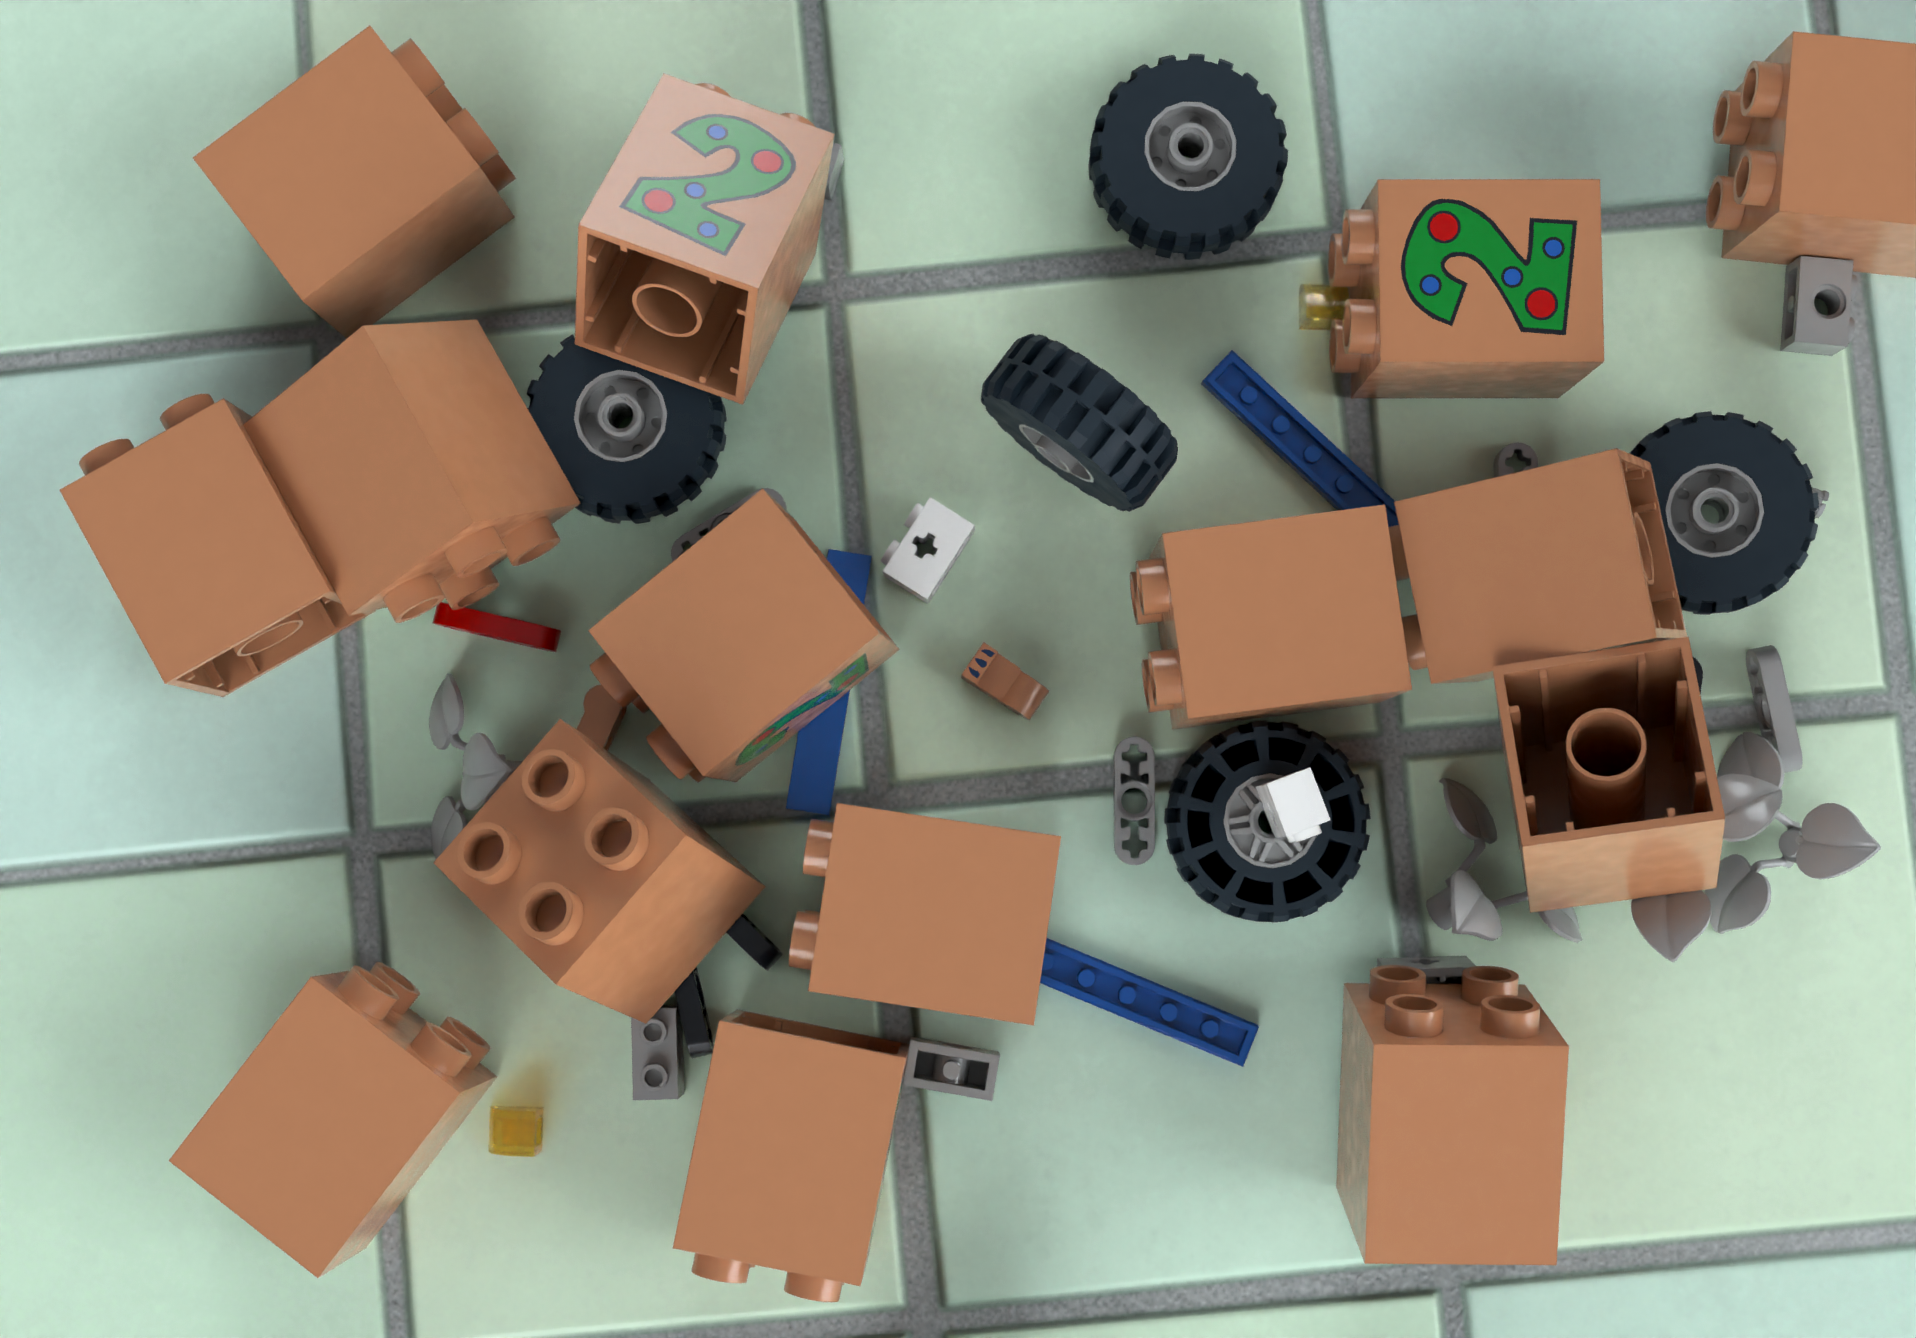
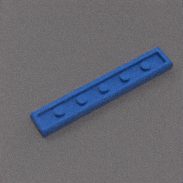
M1233 350L1202 381L1201 385L1337 511L1385 505L1388 527L1399 525L1394 504L1395 500Z
M828 549L827 560L864 604L872 556ZM850 690L798 731L786 809L830 815Z
M1046 938L1040 979L1041 984L1239 1066H1244L1260 1025Z

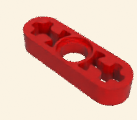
M443 602L436 606L432 622L442 627L550 652H557L561 630L466 607L452 610L448 603Z

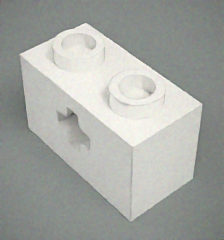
M931 497L924 506L919 503L915 505L904 524L910 528L901 543L893 540L881 559V562L886 565L883 569L884 577L927 604L975 532L974 524ZM928 539H931L935 554L932 556L926 553L920 559L917 557L918 549L915 544L917 542L925 544Z
M1306 768L1256 786L1275 838L1287 837L1289 843L1299 842L1321 834L1322 831L1319 824L1330 821L1311 768Z

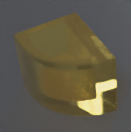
M1301 284L1299 287V330H1330L1333 320H1343L1345 302L1347 299H1350L1348 287H1331L1330 284Z
M490 1106L488 1152L496 1155L535 1157L541 1153L544 1107Z

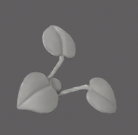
M446 674L445 679L435 694L430 710L429 730L433 744L437 749L445 750L451 743L453 747L464 751V771L462 773L461 800L456 803L452 796L444 797L433 817L431 841L435 859L440 856L467 825L465 815L463 814L465 809L477 810L522 762L506 760L505 755L498 754L491 740L483 733H475L468 743L460 739L458 732L461 730L464 722V706L460 690L452 674Z
M1743 732V734L1735 739L1724 755L1717 777L1726 774H1744L1781 788L1784 781V765L1779 753L1768 740L1752 732ZM1825 803L1817 806L1806 815L1802 822V828L1800 823L1792 821L1778 811L1775 819L1788 829L1779 839V849L1783 856L1776 859L1757 861L1752 866H1750L1745 857L1738 854H1732L1723 858L1719 865L1717 888L1705 890V894L1711 903L1710 924L1716 932L1723 934L1731 930L1751 926L1765 914L1771 902V887L1768 879L1758 873L1762 869L1780 866L1791 868L1796 863L1798 868L1811 878L1820 880L1830 879L1859 867L1881 849V846L1866 831L1857 816L1842 805Z
M1726 774L1717 777L1725 814L1723 839L1729 842L1748 840L1761 833L1773 821L1781 807L1782 790L1777 785L1744 774ZM1702 890L1638 898L1631 901L1632 918L1637 929L1652 948L1671 962H1675L1684 950L1704 932L1711 919V903Z
M1442 778L1439 782L1444 787V799L1450 817L1466 837L1474 840V849L1458 870L1445 880L1447 888L1426 901L1427 911L1434 923L1443 930H1448L1452 927V933L1468 934L1494 941L1502 935L1501 920L1496 909L1528 900L1527 892L1490 901L1484 896L1477 882L1467 871L1485 849V842L1492 844L1497 840L1495 823L1486 805L1473 791L1459 782ZM1573 907L1538 912L1547 926L1558 935L1576 943L1582 941L1577 916Z

